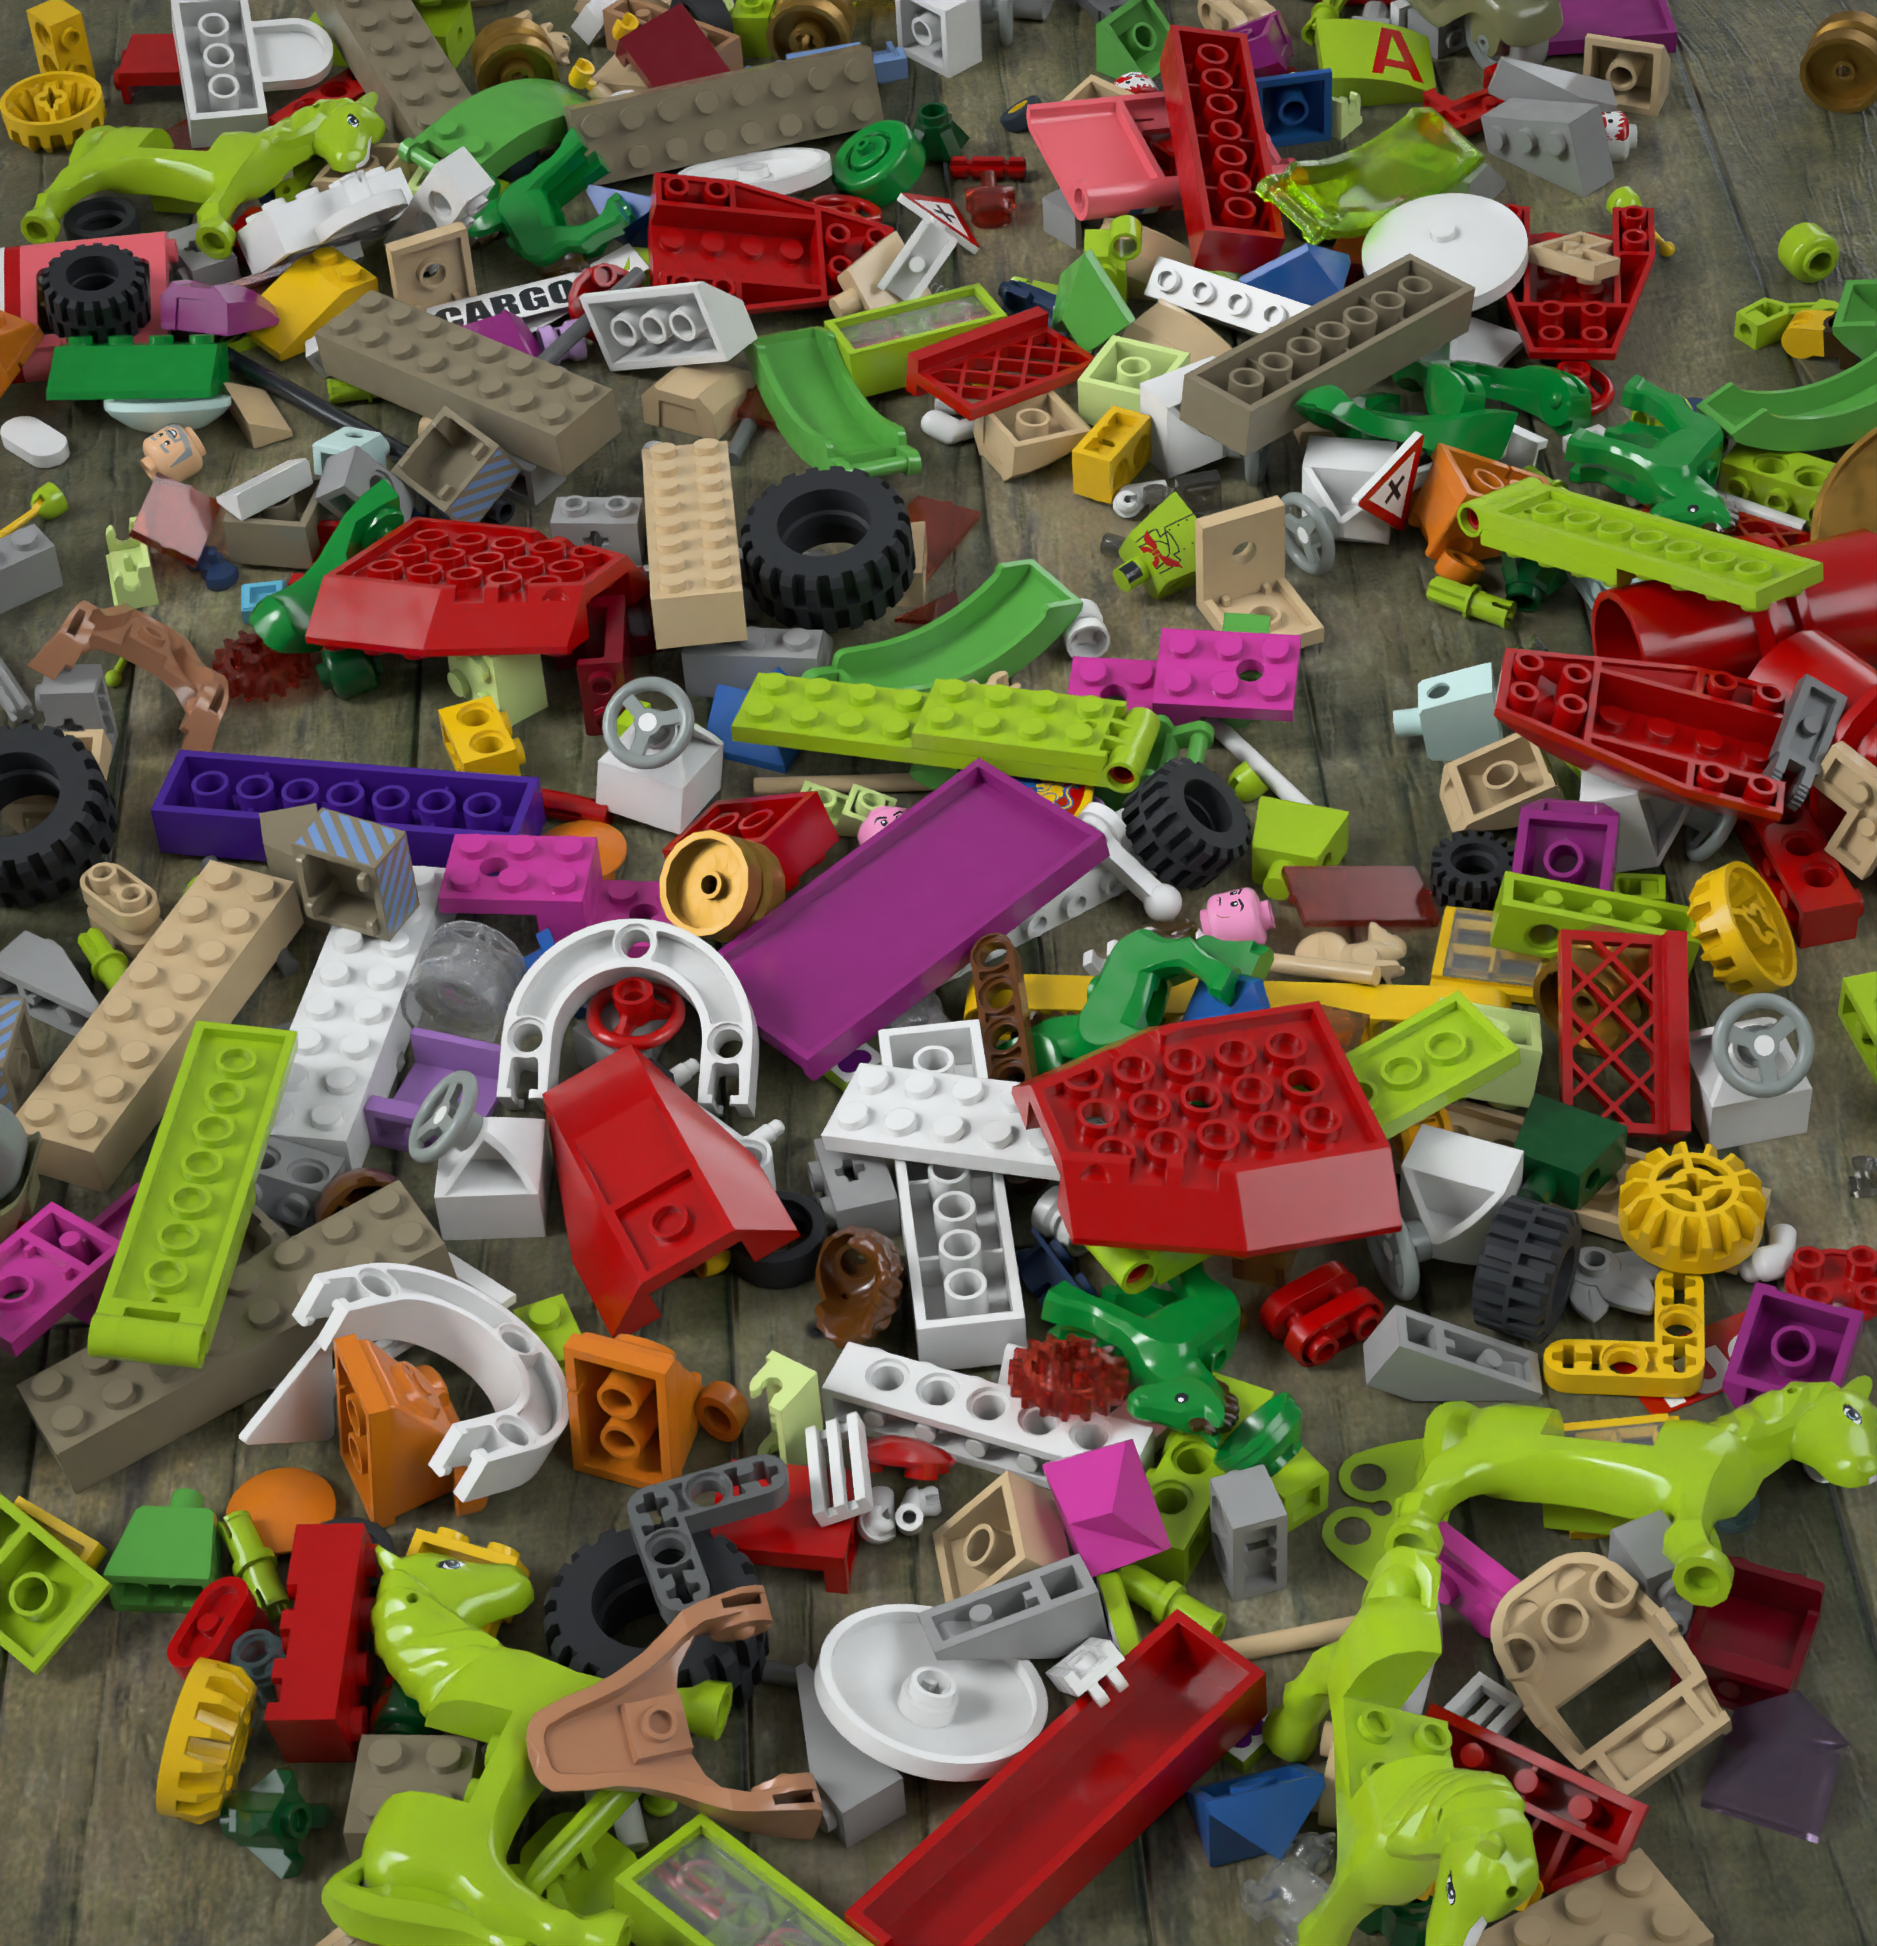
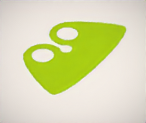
M1424 1438L1386 1444L1356 1453L1346 1459L1339 1470L1338 1481L1342 1490L1349 1497L1367 1503L1386 1501L1392 1506L1390 1514L1385 1516H1379L1369 1508L1346 1506L1331 1513L1323 1524L1321 1537L1326 1547L1340 1561L1367 1581H1369L1376 1563L1386 1553L1383 1545L1388 1527L1395 1520V1500L1399 1496L1411 1492L1417 1485L1415 1466ZM1373 1464L1384 1470L1386 1482L1384 1486L1377 1490L1364 1491L1353 1485L1351 1473L1360 1465ZM1450 1512L1443 1517L1442 1521L1448 1522ZM1357 1517L1369 1524L1371 1535L1368 1540L1361 1544L1349 1545L1337 1538L1335 1527L1342 1519Z

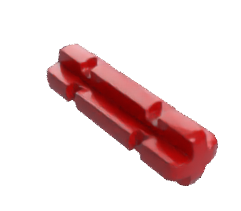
M953 156L950 161V174L954 179H967L968 176H972L973 179H1004L1005 176H1009L1010 179H1024L1027 174V162L1024 157L1010 156L1009 160H1005L1004 156H973L972 159H968L967 156Z

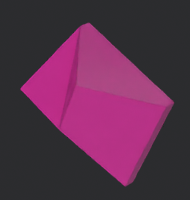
M1133 1438L1050 1461L1042 1465L1074 1555L1080 1554L1091 1577L1171 1548Z

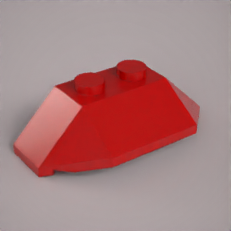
M1431 1702L1425 1716L1448 1721V1730L1452 1735L1450 1752L1454 1768L1489 1771L1493 1774L1504 1775L1512 1783L1514 1790L1524 1800L1526 1804L1524 1816L1529 1821L1533 1830L1539 1880L1543 1884L1544 1893L1551 1895L1564 1887L1584 1882L1626 1863L1651 1808L1650 1806Z

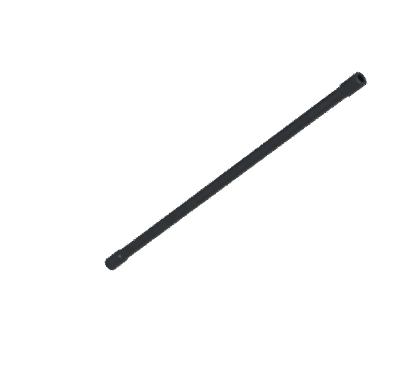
M151 314L149 317H147L148 323L151 319ZM171 330V335H174V340L178 342H190L189 335L205 334ZM228 346L229 370L251 383L265 389L336 430L343 427H354L380 432L390 445V452L386 458L395 463L410 448L406 444ZM501 495L485 516L500 524H505L513 517L515 504Z

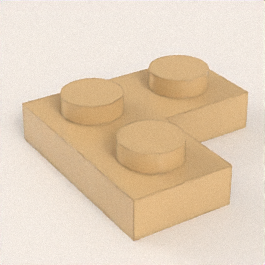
M1582 231L1530 245L1528 252V262L1543 266L1544 272L1554 275L1569 274L1575 276L1578 283L1585 285H1598L1602 279L1619 275L1621 258L1612 256L1613 241Z
M1840 741L1831 746L1821 763L1820 774L1814 778L1812 785L1847 812L1824 850L1863 880L1872 875L1877 867V767L1844 741Z

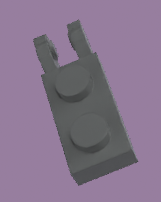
M1805 674L1795 685L1768 759L1771 761L1762 773V775L1781 781L1786 769L1797 775L1790 784L1784 801V806L1793 811L1797 810L1804 802L1814 778L1820 774L1821 763L1827 755L1836 726L1839 723L1848 699L1847 696L1809 674Z

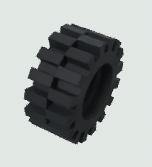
M1468 830V837L1464 838L1461 832L1453 833L1452 842L1446 837L1440 840L1439 847L1435 846L1432 851L1430 869V892L1432 897L1436 896V903L1441 907L1448 903V906L1487 911H1489V908H1492L1494 910L1505 871L1512 872L1515 847L1513 845L1507 847V840L1503 837L1493 841L1494 833L1485 831L1483 837H1477V830ZM1466 872H1480V873H1484V874H1483V875H1469V874H1465V873H1466Z

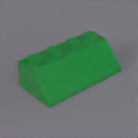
M171 334L149 335V342L134 343L133 335L108 336V343H93V336H69L68 344L55 346L46 389V400L212 398L224 393L223 383H230L227 341H215L214 334L189 335L190 342H174V335Z

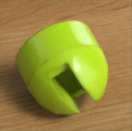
M1243 761L1229 775L1227 785L1232 787L1236 792L1235 795L1241 802H1251L1269 790L1246 761Z

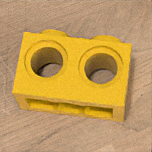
M49 0L26 10L40 73L72 71L86 74L94 79L96 78L82 12L64 0Z
M1112 405L1072 450L1073 493L1098 502L1112 504L1124 485L1130 484L1152 458L1151 416Z
M491 695L438 709L444 746L456 771L521 776L519 766L526 764L522 743L518 737L511 738L513 737V731L506 711H498Z

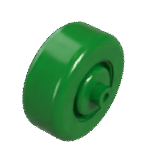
M898 120L875 122L859 130L839 149L832 162V183L842 195L863 198L883 208L895 202L901 192L907 193L917 182L924 169L926 160L925 150L905 123Z

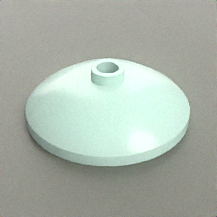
M219 394L212 398L104 400V409L111 417L131 429L147 433H156L172 423L178 424L183 428L189 426L196 430L209 425L231 406V396L226 394Z

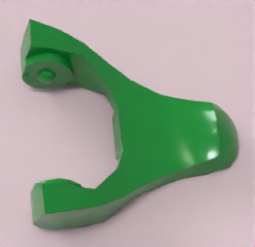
M1417 360L1390 375L1401 389L1411 392L1423 390L1429 415L1465 413L1484 409L1486 398L1506 402L1539 417L1562 436L1574 433L1579 427L1583 429L1591 427V394L1587 386L1579 377L1555 367L1528 365L1513 369L1468 360Z
M1332 384L1317 386L1307 390L1292 407L1312 424L1332 431L1339 438L1382 441L1384 438L1404 443L1417 431L1424 435L1422 450L1429 456H1431L1438 443H1442L1498 461L1503 456L1519 413L1501 409H1480L1455 414L1401 415L1403 413L1400 408L1401 394L1371 392L1364 393L1351 400L1342 389Z
M385 478L365 492L346 512L318 560L301 579L276 593L267 595L251 611L249 616L250 625L253 626L255 632L268 647L279 653L304 654L322 651L325 645L307 644L305 635L323 576L404 524V515L400 509V497Z

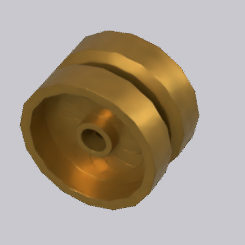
M778 0L766 32L767 47L775 61L786 60V54L849 44L856 25L855 7L851 0Z
M1847 10L1833 13L1820 22L1801 60L1799 73L1804 92L1816 105L1829 112L1849 114L1862 111L1876 102L1877 18L1866 12Z
M519 17L498 19L485 26L474 39L470 54L478 93L492 86L518 79L539 78L560 83L558 65L551 40L544 29L533 21Z
M713 830L694 832L678 842L666 858L659 879L660 901L666 917L674 926L685 929L700 938L713 939L727 944L781 905L785 900V875L778 858L765 845Z
M1592 925L1581 929L1586 931L1626 933L1613 926ZM1572 944V961L1586 976L1604 961L1590 945ZM1606 946L1612 953L1618 948ZM1626 948L1617 956L1619 961L1637 979L1649 969L1648 949ZM1556 954L1535 977L1533 998L1540 1016L1549 1029L1559 1037L1558 954ZM1609 965L1591 980L1612 1002L1630 987ZM1572 977L1573 990L1579 983ZM1649 977L1642 983L1648 990ZM1584 988L1572 998V1010L1587 1026L1604 1011L1600 1004ZM1634 991L1617 1006L1637 1028L1649 1020V1006ZM1610 1015L1605 1017L1592 1030L1613 1052L1630 1037ZM1572 1026V1039H1574L1579 1032ZM1585 1038L1573 1047L1585 1054L1601 1056Z

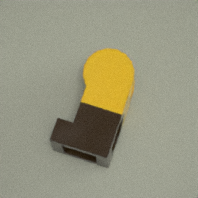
M1801 310L1794 315L1782 334V347L1786 353L1794 358L1807 359L1813 355L1840 359V369L1844 370L1862 361L1833 335L1832 326L1837 313L1835 311Z

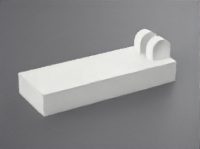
M1089 1637L1046 1672V1675L1060 1692L1079 1697L1087 1691L1100 1708L1111 1701L1098 1684L1100 1679L1106 1676L1119 1693L1129 1686L1126 1679L1116 1668L1125 1658L1112 1641L1107 1639Z

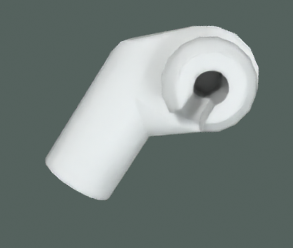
M885 1486L872 1488L874 1510L861 1514L856 1523L860 1536L866 1542L874 1545L889 1542L896 1537L894 1492Z

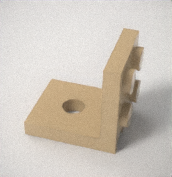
M462 221L385 244L394 299L427 312L426 308L477 296L468 232ZM432 264H440L435 275L428 278L423 277L427 267Z
M1278 495L1195 519L1196 606L1215 631H1222L1225 612L1271 615V634L1301 635V649L1324 642V626L1285 578V504ZM1248 542L1247 547L1241 553L1232 555L1238 545Z

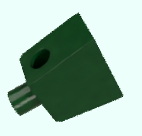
M1536 1093L1531 1100L1513 1147L1524 1151L1522 1187L1517 1196L1548 1205L1551 1202L1572 1211L1582 1209L1625 1164L1628 1126Z

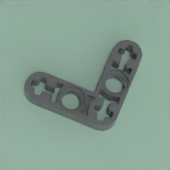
M754 1455L643 1487L629 1498L627 1513L630 1531L661 1617L666 1624L670 1625L682 1610L711 1597L709 1581L691 1534L770 1512L781 1507L790 1495L788 1470L783 1460L774 1455ZM766 1479L769 1486L761 1487L758 1480ZM734 1486H739L740 1495L734 1496ZM707 1491L719 1492L724 1496L719 1503L713 1506H701L694 1502V1499L699 1494ZM657 1511L658 1515L662 1516L663 1528L654 1531V1525L648 1512ZM665 1549H677L685 1554L680 1561L669 1565L660 1564L654 1560L655 1556ZM684 1582L687 1595L693 1602L682 1604V1601L677 1598L675 1585Z

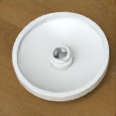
M801 147L772 148L695 164L680 171L678 175L736 180L791 196L828 179L832 175L830 154L820 149Z
M1464 193L1429 195L1394 208L1373 225L1366 235L1362 247L1364 278L1410 253L1476 287L1472 311L1497 301L1520 281L1529 259L1528 238L1521 220L1514 212L1499 202L1482 196Z
M889 1604L871 1607L846 1617L830 1631L822 1645L814 1675L815 1691L819 1704L831 1724L844 1738L863 1753L891 1768L918 1777L940 1781L968 1782L989 1779L996 1775L1043 1731L1048 1713V1698L1043 1681L1030 1660L937 1661L917 1613L933 1608L931 1606Z

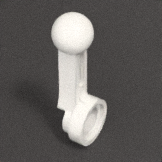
M1097 802L1087 804L1077 818L1105 835L1110 856L1102 861L1101 864L1143 902L1145 912L1150 918L1158 922H1167L1174 919L1182 908V898L1179 891L1172 885L1161 883L1121 846V839L1124 837L1126 829L1121 818L1112 809Z

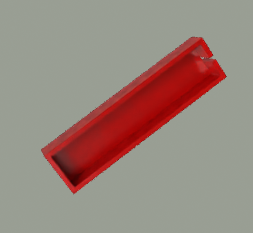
M1176 1609L1124 1657L1125 1660L1116 1666L1129 1684L1125 1690L1119 1693L1106 1676L1100 1679L1098 1684L1111 1700L1100 1708L1086 1691L844 1912L845 1923L875 1946H1023L1267 1715L1266 1672L1179 1609Z

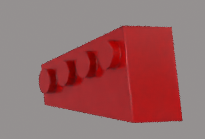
M364 1523L296 1524L286 1583L288 1598L290 1601H295L294 1608H285L281 1613L279 1631L282 1649L286 1658H274L271 1680L272 1684L276 1685L277 1702L267 1703L264 1718L286 1763L356 1762L357 1744L360 1742L361 1734L368 1733V1712L366 1706H361L362 1686H370L372 1681V1655L370 1651H365L367 1632H371L369 1629L370 1612L376 1604L375 1597H370L371 1578L380 1577L381 1567L375 1552L378 1544H373Z

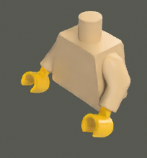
M627 12L621 21L619 19L616 20L612 29V35L615 40L618 41L638 28L639 22L636 16ZM615 54L593 77L592 75L595 71L593 64L587 59L579 58L568 76L572 87L576 89L586 88L588 90L587 95L591 98V101L611 97L612 94L622 90L631 89L635 92L648 89L632 65L629 64L623 67Z

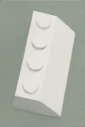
M703 281L584 293L579 297L610 371L729 361L758 338L743 300Z

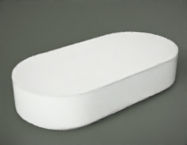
M15 417L6 421L1 426L0 434L4 447L35 467L53 468L59 466L70 455L66 437L35 417Z

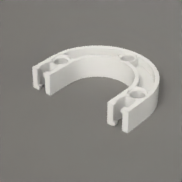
M618 919L591 925L572 933L548 949L531 966L517 986L504 1020L496 1096L506 1110H524L525 1100L518 1099L517 1093L520 1075L522 1071L527 1070L538 1072V1089H530L528 1099L534 1100L541 1111H545L542 1094L558 1085L562 1041L575 1013L600 990L615 985L624 978L641 977L649 982L677 991L698 1011L702 1027V1048L697 1103L714 1116H723L724 1106L718 1105L716 1102L719 1079L722 1076L730 1078L739 1077V1095H731L729 1105L736 1107L740 1117L755 1118L759 1036L753 1009L739 979L726 960L711 945L689 931L669 923L648 919ZM639 942L650 944L648 952L642 957L630 958L627 956L629 949L634 944ZM531 1035L543 1036L541 1045L532 1052L521 1051V1045L527 1037ZM736 1040L743 1043L741 1051L736 1056L731 1058L719 1056L720 1048L728 1041Z
M369 1263L322 1272L313 1276L292 1313V1316L303 1327L312 1325L317 1318L329 1317L316 1340L317 1344L325 1352L334 1350L335 1338L354 1333L358 1340H397L408 1342L445 1357L464 1370L478 1383L491 1401L495 1413L453 1423L428 1464L439 1477L449 1475L454 1467H468L453 1491L463 1503L507 1491L529 1481L538 1472L568 1423L567 1392L569 1389H567L565 1376L559 1364L546 1345L523 1321L504 1306L477 1289L452 1277L425 1268L398 1263Z

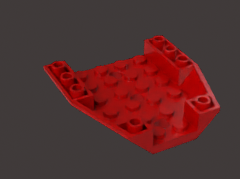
M414 516L323 576L305 640L307 644L325 645V649L329 651H341L348 648L364 650V653L367 655L403 654V657L408 660H419L434 656L546 654L551 657H562L571 654L573 649L589 638L586 604L590 603L593 597L625 594L627 608L635 606L638 600L650 592V580L626 554L590 544L576 546L568 538L561 536L549 539L536 529Z
M1319 1001L1147 1027L1012 1087L1011 1094L1026 1130L1041 1128L1059 1171L1060 1182L1057 1207L1072 1244L1248 1258L1401 1232L1402 1230L1391 1147ZM1303 1085L1310 1092L1297 1091L1291 1086ZM1192 1101H1201L1204 1105L1208 1106L1209 1108H1197L1190 1105L1189 1103ZM1099 1117L1101 1121L1107 1124L1094 1125L1087 1122L1086 1119Z

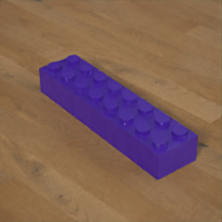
M180 749L151 808L161 853L196 856L214 855L220 858L267 861L259 813L316 803L318 811L321 808H326L405 831L412 866L446 868L455 834L541 836L546 822L539 777ZM493 872L487 876H498L500 872Z

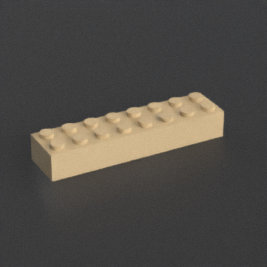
M704 438L688 445L675 446L672 443L664 442L655 444L648 449H642L650 597L656 649L748 640L727 441Z
M213 860L208 862L15 1116L22 1123L27 1138L40 1131L43 1142L36 1164L37 1174L105 1194L108 1192L164 1115L196 1020L231 1024L277 961L281 950L288 946L304 924L294 881Z

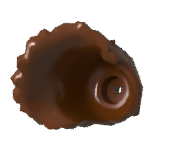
M849 1225L845 1229L839 1230L824 1239L815 1269L816 1286L822 1300L814 1310L815 1316L818 1319L816 1323L817 1328L824 1333L826 1339L834 1342L837 1348L844 1350L848 1341L864 1345L868 1340L874 1339L879 1331H883L889 1326L892 1315L900 1307V1301L908 1287L909 1280L905 1265L901 1260V1252L891 1239L880 1234L876 1229L857 1225ZM858 1255H862L866 1260L859 1259Z

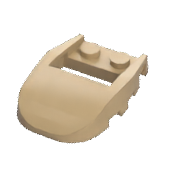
M1573 1552L1558 1556L1515 1585L1499 1602L1492 1618L1490 1631L1496 1659L1507 1680L1512 1683L1524 1706L1523 1710L1529 1719L1583 1775L1635 1798L1721 1734L1726 1735L1732 1731L1731 1720L1725 1709L1722 1711L1709 1687L1708 1679L1679 1632L1676 1622L1664 1607L1660 1608L1640 1589L1639 1583L1607 1557L1590 1552ZM1652 1641L1682 1681L1586 1750L1557 1710Z

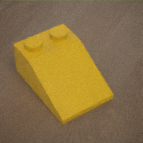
M331 245L318 248L313 253L297 259L261 295L274 306L280 320L278 325L246 333L251 336V340L282 362L305 352V341L314 337L316 331L326 325L333 317L351 306L362 295L368 293L371 289L379 292L378 278Z

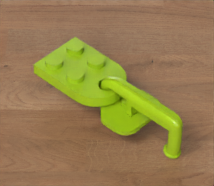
M598 1791L578 1813L565 1812L549 1819L523 1846L520 1852V1864H510L508 1866L528 1888L562 1908L572 1910L583 1916L597 1914L611 1908L614 1909V1878L638 1859L630 1848L607 1831L642 1793ZM648 1794L644 1795L642 1802L644 1809L649 1814L658 1817L673 1813L678 1805V1802Z

